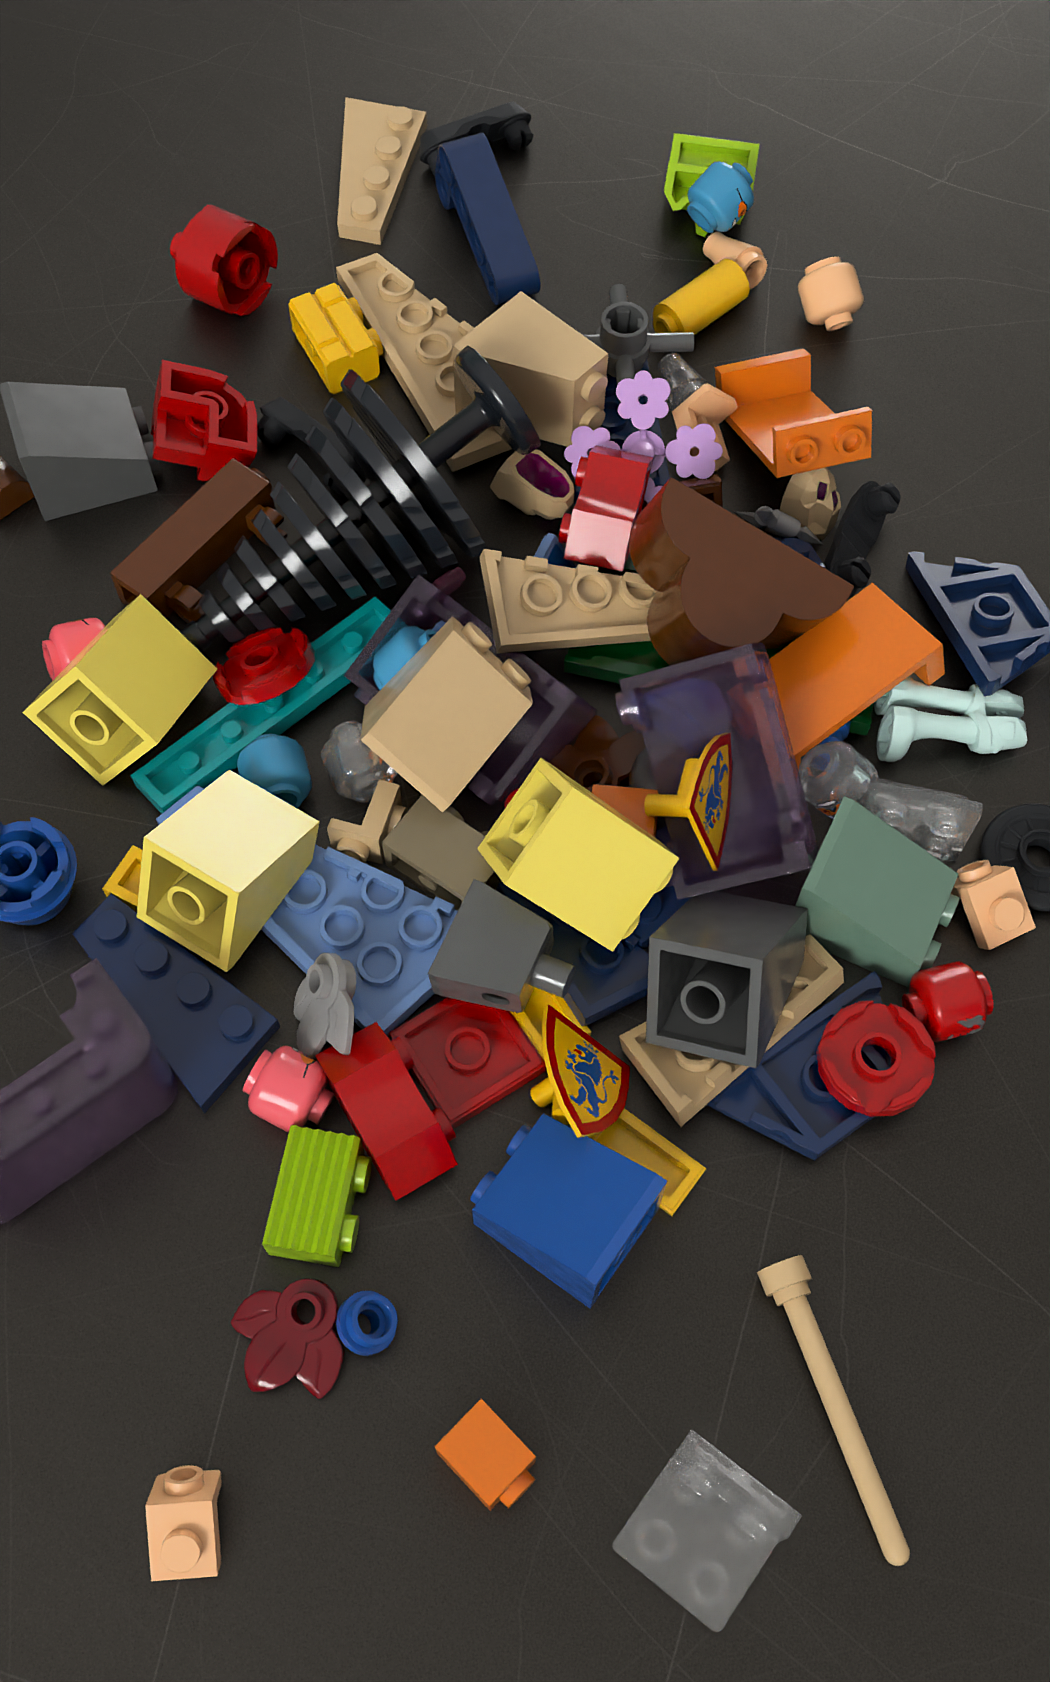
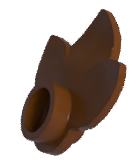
M596 715L593 716L581 731L574 745H549L546 752V761L592 793V787L589 786L595 781L600 780L597 785L620 786V781L630 776L635 761L648 751V739L643 729L631 731L619 738L613 727L601 716ZM644 757L634 766L632 774L639 770L645 760Z

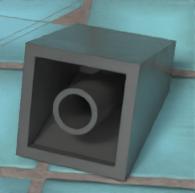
M5 382L0 384V393L18 458L45 521L158 491L152 471L161 469L159 460L152 459L153 441L145 443L142 441L141 436L150 434L141 405L131 407L126 388Z
M707 889L697 891L649 937L646 1043L757 1068L804 961L808 908Z

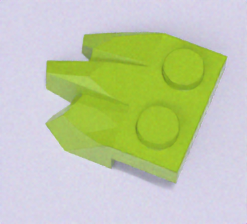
M674 133L664 193L673 211L687 210L690 204L688 201L689 188L712 163L717 161L725 162L729 165H732L734 162L742 165L753 179V183L750 185L753 191L760 144ZM744 215L739 219V221L736 224L740 225ZM695 223L696 234L706 237L708 232Z

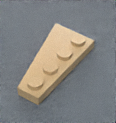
M345 98L337 221L339 237L378 245L382 244L420 146V137L427 128V114L425 111Z
M483 549L480 555V563L497 653L651 641L647 626V616L656 590L651 588L639 574L625 572L623 576L598 572V567L578 564L576 568L548 564V559L527 556L525 560L502 557V551Z

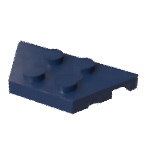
M915 551L908 553L905 566L907 572L984 697L994 694L1050 653V610L1019 565L997 562L987 564L975 559L955 557L953 566L925 563L924 552Z
M875 971L798 1023L764 1053L757 1068L748 1067L707 1105L812 1160L819 1158L874 1117L847 1109L829 1093L819 1075L816 1051L825 1026L840 1009L859 1001H874L873 1004H882L879 993L882 989L880 977ZM868 1045L861 1049L862 1059L870 1068L882 1071L891 1067V1057L884 1048L877 1045Z

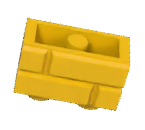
M332 283L316 289L313 295L308 292L290 299L288 307L292 331L330 393L334 395L343 391L341 381L349 369L356 372L364 382L378 378L380 374L379 356L383 355V346L374 328L366 330L363 325V314L354 297L347 299L339 285Z

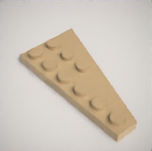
M378 253L336 267L337 280L348 299L354 297L357 300L363 314V324L366 329L374 328L378 333L383 346L384 359L429 434L433 433L456 415L452 345L474 329V327L465 320L459 323L447 314V306L436 298L429 300L415 289L412 279ZM490 427L446 462L452 472L512 448L493 427Z

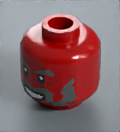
M961 961L923 969L914 973L909 983V993L902 996V1007L923 1023L933 1042H941L982 1030L987 1020V1015L992 1014L994 1004L990 985L983 973L980 971L974 972L970 966Z

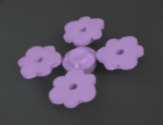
M642 370L635 375L634 379H623L616 387V395L621 401L618 406V414L623 419L631 418L632 424L640 431L629 435L624 441L621 450L617 443L609 441L610 433L606 428L599 427L593 431L587 426H580L573 431L571 436L573 445H569L565 449L564 456L568 462L573 463L571 470L575 478L581 456L588 457L589 451L597 445L653 457L650 474L659 469L666 455L669 462L677 464L676 472L680 477L687 478L693 473L699 479H707L713 475L715 471L714 460H718L722 456L723 448L719 443L714 442L716 434L713 427L702 423L695 426L694 429L686 425L681 426L676 432L677 439L669 442L665 449L661 438L647 429L652 427L655 418H664L668 414L669 407L665 401L670 395V385L663 378L652 379L648 371ZM641 396L648 398V402L644 405L639 403ZM693 447L699 449L697 456L690 455V450ZM650 477L644 498L647 503L663 487H655V483Z

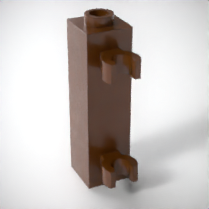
M232 458L110 572L120 601L128 606L141 594L165 618L173 611L188 624L193 620L197 621L205 614L199 605L203 595L196 589L236 552L234 547L242 535L248 540L255 533L264 544L269 546L252 523L260 508L284 538L288 537L287 533L279 528L284 522V517L275 510L273 498L270 496L272 485L269 479L256 468L249 469Z

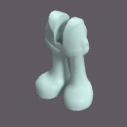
M909 676L874 702L876 714L884 715L877 735V755L881 761L895 762L900 760L907 753L913 741L928 738L966 743L971 751L979 754H996L1001 750L1021 748L1027 743L1026 724L1023 720L1019 719L1024 714L1023 697L1010 693L1007 690L999 689L994 694L984 697L977 684L971 685L968 691H960L933 685L928 686ZM922 707L952 711L962 715H938L918 711L914 708Z

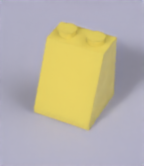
M140 594L100 631L22 713L104 786L161 741L216 672L217 668Z
M540 758L477 848L506 886L612 952L622 939L627 938L633 933L639 923L640 913L654 893L660 892L668 884L673 874V867L680 859L661 841L543 758Z
M226 771L144 837L136 917L225 972H228L312 862L320 821L233 771Z

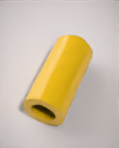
M722 259L661 301L653 309V328L655 333L694 332L695 335L744 301L749 295V282L742 268L733 260Z

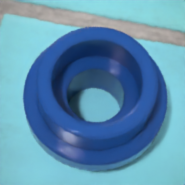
M374 1291L357 1292L349 1296L338 1310L336 1318L338 1335L342 1343L353 1353L363 1356L376 1354L386 1349L392 1342L397 1328V1313L393 1304L381 1294ZM359 1314L365 1315L370 1320L371 1331L369 1335L364 1334L359 1327Z

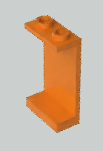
M804 348L715 367L716 388L735 398L738 406L725 421L776 478L871 458L872 410L869 407L835 414L811 391V354Z
M871 583L845 602L834 614L802 634L724 692L731 712L729 726L742 741H747L750 738L760 748L759 754L772 772L778 775L783 771L798 785L805 780L801 763L802 756L912 673L917 675L928 686L945 674L943 644L875 584Z

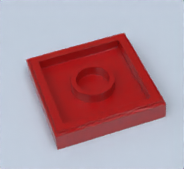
M447 997L389 1032L390 1040L399 1036L404 1042L415 1064L410 1071L434 1108L440 1107L453 1129L546 1072L547 1069L543 1058L512 1013L507 1010Z

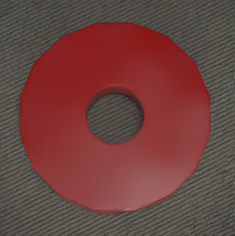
M268 628L253 633L235 643L226 652L229 660L223 666L220 665L219 661L215 666L217 670L213 674V681L227 702L237 705L258 704L275 698L298 684L309 673L315 662L314 649L308 637L300 629L292 628L291 633H283L281 628Z
M859 1001L840 1009L825 1026L816 1051L819 1075L829 1093L847 1109L869 1117L894 1116L912 1108L931 1086L935 1068L934 1059L936 1057L934 1042L923 1023L905 1008L891 1003L887 1006L881 1003L873 1004L874 1001ZM868 1045H877L884 1048L891 1057V1067L882 1071L870 1068L862 1059L861 1049Z

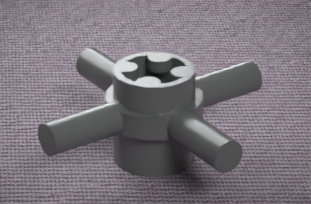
M615 284L609 289L610 306L603 311L601 326L597 329L596 334L583 335L608 353L607 374L616 377L617 385L623 379H634L635 374L643 368L649 353L694 351V332L650 333L648 330L649 318L646 311L641 306L628 302L627 288L622 284Z

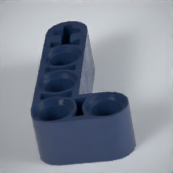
M479 133L439 144L435 180L440 200L446 210L456 208L493 303L495 305L506 303L520 291L527 296L539 293L541 284L535 259L485 134Z

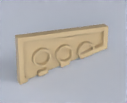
M811 934L806 936L803 964L766 1051L844 983L843 967ZM646 1022L619 1035L622 1051L680 1127L748 1068V1066L646 1043Z

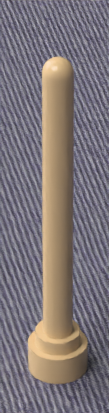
M803 1255L794 1256L770 1265L757 1272L767 1297L773 1296L776 1305H783L885 1559L894 1566L904 1565L910 1557V1550L806 1296L811 1294L807 1282L812 1280Z

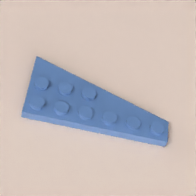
M197 785L156 818L158 825L204 790V788ZM315 845L312 862L261 930L305 974H307L309 967L314 964L317 957L322 953H336L341 959L349 960L353 964L356 973V989L352 998L354 1022L361 1029L377 1022L388 1037L389 1032L400 1026L435 994L429 980L428 971L458 911L455 910L454 904L439 897H435V899L429 898L404 886L402 880L329 846L327 849Z

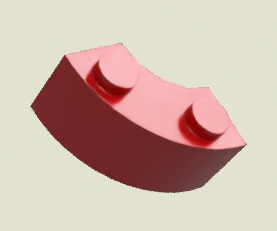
M597 445L589 452L588 457L581 456L575 479V486L581 487L572 514L564 513L560 526L558 542L566 544L563 559L623 572L630 554L629 540L631 530L642 510L653 457Z
M374 1022L353 1034L349 1055L339 1053L333 1046L315 1055L316 1060L329 1079L328 1083L354 1132L361 1138L366 1153L369 1157H372L373 1165L396 1201L458 1165L448 1142L456 1138L455 1132L442 1109L437 1107L431 1111L407 1071L415 1066L414 1061L399 1036L390 1040L377 1022Z

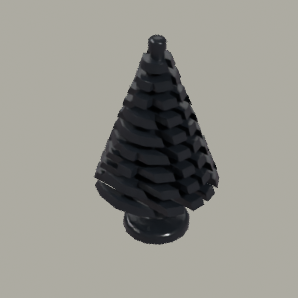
M466 346L457 354L454 360L455 369L473 401L419 444L416 443L368 384L366 385L356 372L349 369L341 381L342 390L348 401L352 404V408L377 441L376 443L386 457L335 398L331 397L323 409V414L350 456L365 473L370 484L365 486L326 436L313 425L305 441L348 501L339 506L312 470L296 453L287 468L325 519L314 526L278 481L270 496L302 537L290 545L260 508L252 523L278 557L267 565L256 549L242 535L234 549L253 574V577L243 583L225 562L216 576L229 596L220 602L207 589L199 601V605L205 614L197 621L193 620L181 629L180 633L202 653L212 645L211 641L220 634L231 643L246 638L244 632L236 623L245 615L259 631L275 628V623L260 604L269 596L289 620L295 621L306 617L305 612L284 586L293 577H295L322 611L337 606L308 568L318 559L323 562L352 600L367 595L332 549L341 541L346 544L381 589L396 585L397 582L359 532L358 528L364 523L367 524L410 578L413 579L427 574L425 567L417 558L411 546L383 511V508L387 505L430 558L441 568L458 563L457 559L436 525L422 509V505L417 498L444 531L452 537L461 550L471 558L481 555L483 549H487L485 542L480 537L481 535L471 518L458 503L457 497L437 471V468L490 427H493L503 440L519 454L527 455L541 445L539 436L527 414L490 364L470 346Z

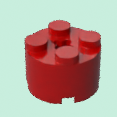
M212 204L206 205L202 211L190 220L183 232L175 234L170 244V254L175 259L178 283L183 292L188 296L223 312L236 313L240 316L252 313L267 297L272 284L266 282L270 267L277 268L278 250L271 231L259 224Z

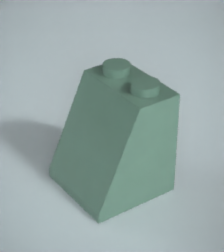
M844 796L803 885L796 906L808 908L806 936L811 934L828 953L869 971H875L878 975L909 987L914 973L931 968L935 962L941 943L932 938L938 924L947 928L956 910L960 897L951 894L958 873L858 802Z

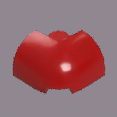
M162 360L152 413V459L197 467V480L209 481L232 458L249 468L257 453V412L254 401H247L240 392L227 384L228 376L209 369Z

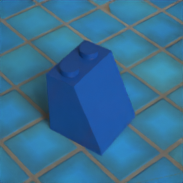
M543 1113L533 1128L525 1123L514 1135L506 1149V1153L511 1158L497 1175L489 1171L477 1185L470 1198V1201L476 1204L472 1209L473 1224L591 1309L657 1213L668 1181L657 1173L587 1136L577 1138L572 1128Z

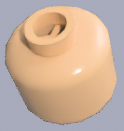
M840 257L826 258L808 266L805 269V276L798 285V292L807 321L813 325L825 324L827 331L837 330L853 322L852 314L857 312L864 302L855 267L848 262H841Z

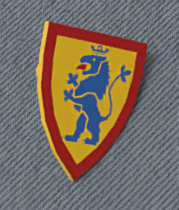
M722 733L714 736L705 746L699 759L689 758L685 761L677 795L647 794L644 802V810L647 816L687 817L712 871H718L729 820L732 784L731 733Z
M546 1005L544 1007L542 1023V1050L548 1077L531 1088V1097L539 1107H546L553 1102L551 1117L565 1125L570 1124L577 1138L597 1135L615 1123L625 1108L629 1089L630 1066L552 1006Z

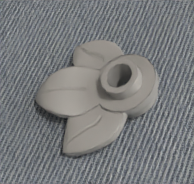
M322 953L317 957L314 964L309 967L306 977L301 982L295 996L294 1015L300 1021L297 1029V1047L299 1051L315 1060V1055L319 1054L326 1041L343 1055H349L351 1051L354 1027V1005L352 998L356 989V973L353 964L347 959H341L336 953Z

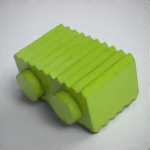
M297 1125L290 1126L262 1242L268 1255L339 1267L343 1251L353 1252L359 1229V1216L351 1215L356 1192H366L372 1167V1157L364 1156L365 1150L360 1137L355 1135L348 1136L344 1133L337 1134L332 1131L325 1132L320 1129L313 1130L308 1127L301 1128Z

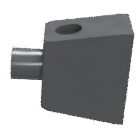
M473 879L428 971V976L435 994L519 1013L525 1009L535 987L564 998L571 986L576 966L550 956L554 945L553 927L547 920L485 883Z

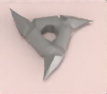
M762 506L755 513L733 511L757 528L765 529L767 533L783 538H794L796 536L806 542L823 545L806 526L801 527L799 520L778 509L773 510L768 506Z

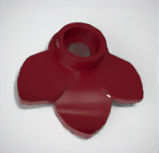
M313 1278L297 1280L288 1285L283 1292L261 1290L253 1293L238 1307L232 1318L231 1325L236 1331L252 1339L246 1351L244 1361L245 1377L251 1391L263 1392L272 1390L290 1381L295 1375L305 1388L318 1399L323 1398L332 1389L343 1365L344 1348L333 1329L339 1310L338 1300L333 1290L326 1283ZM302 1299H308L315 1307V1316L310 1323L303 1322L297 1315V1306Z

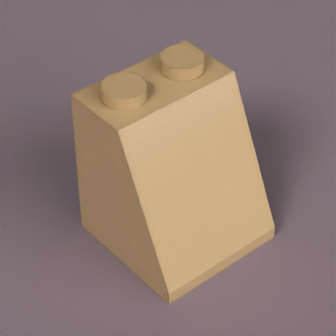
M520 291L452 345L456 414L473 401L454 366L457 354L466 346H470L490 364L510 389L530 419L539 439L568 447L573 445L571 436L577 427L587 426L593 431L601 427L605 419L604 405L608 384V353Z
M453 616L365 705L361 741L441 812H444L452 804L533 704L530 688L527 686L531 679L524 670L509 658L504 663L501 662L489 650L492 646L489 638L476 625L468 622L463 626Z

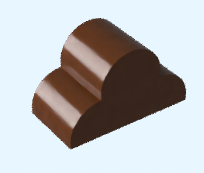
M672 477L641 511L631 530L629 549L633 565L640 577L651 588L656 590L647 616V626L651 642L658 654L669 665L685 668L696 675H708L718 672L752 647L776 649L789 645L802 634L838 611L848 600L854 588V585Z

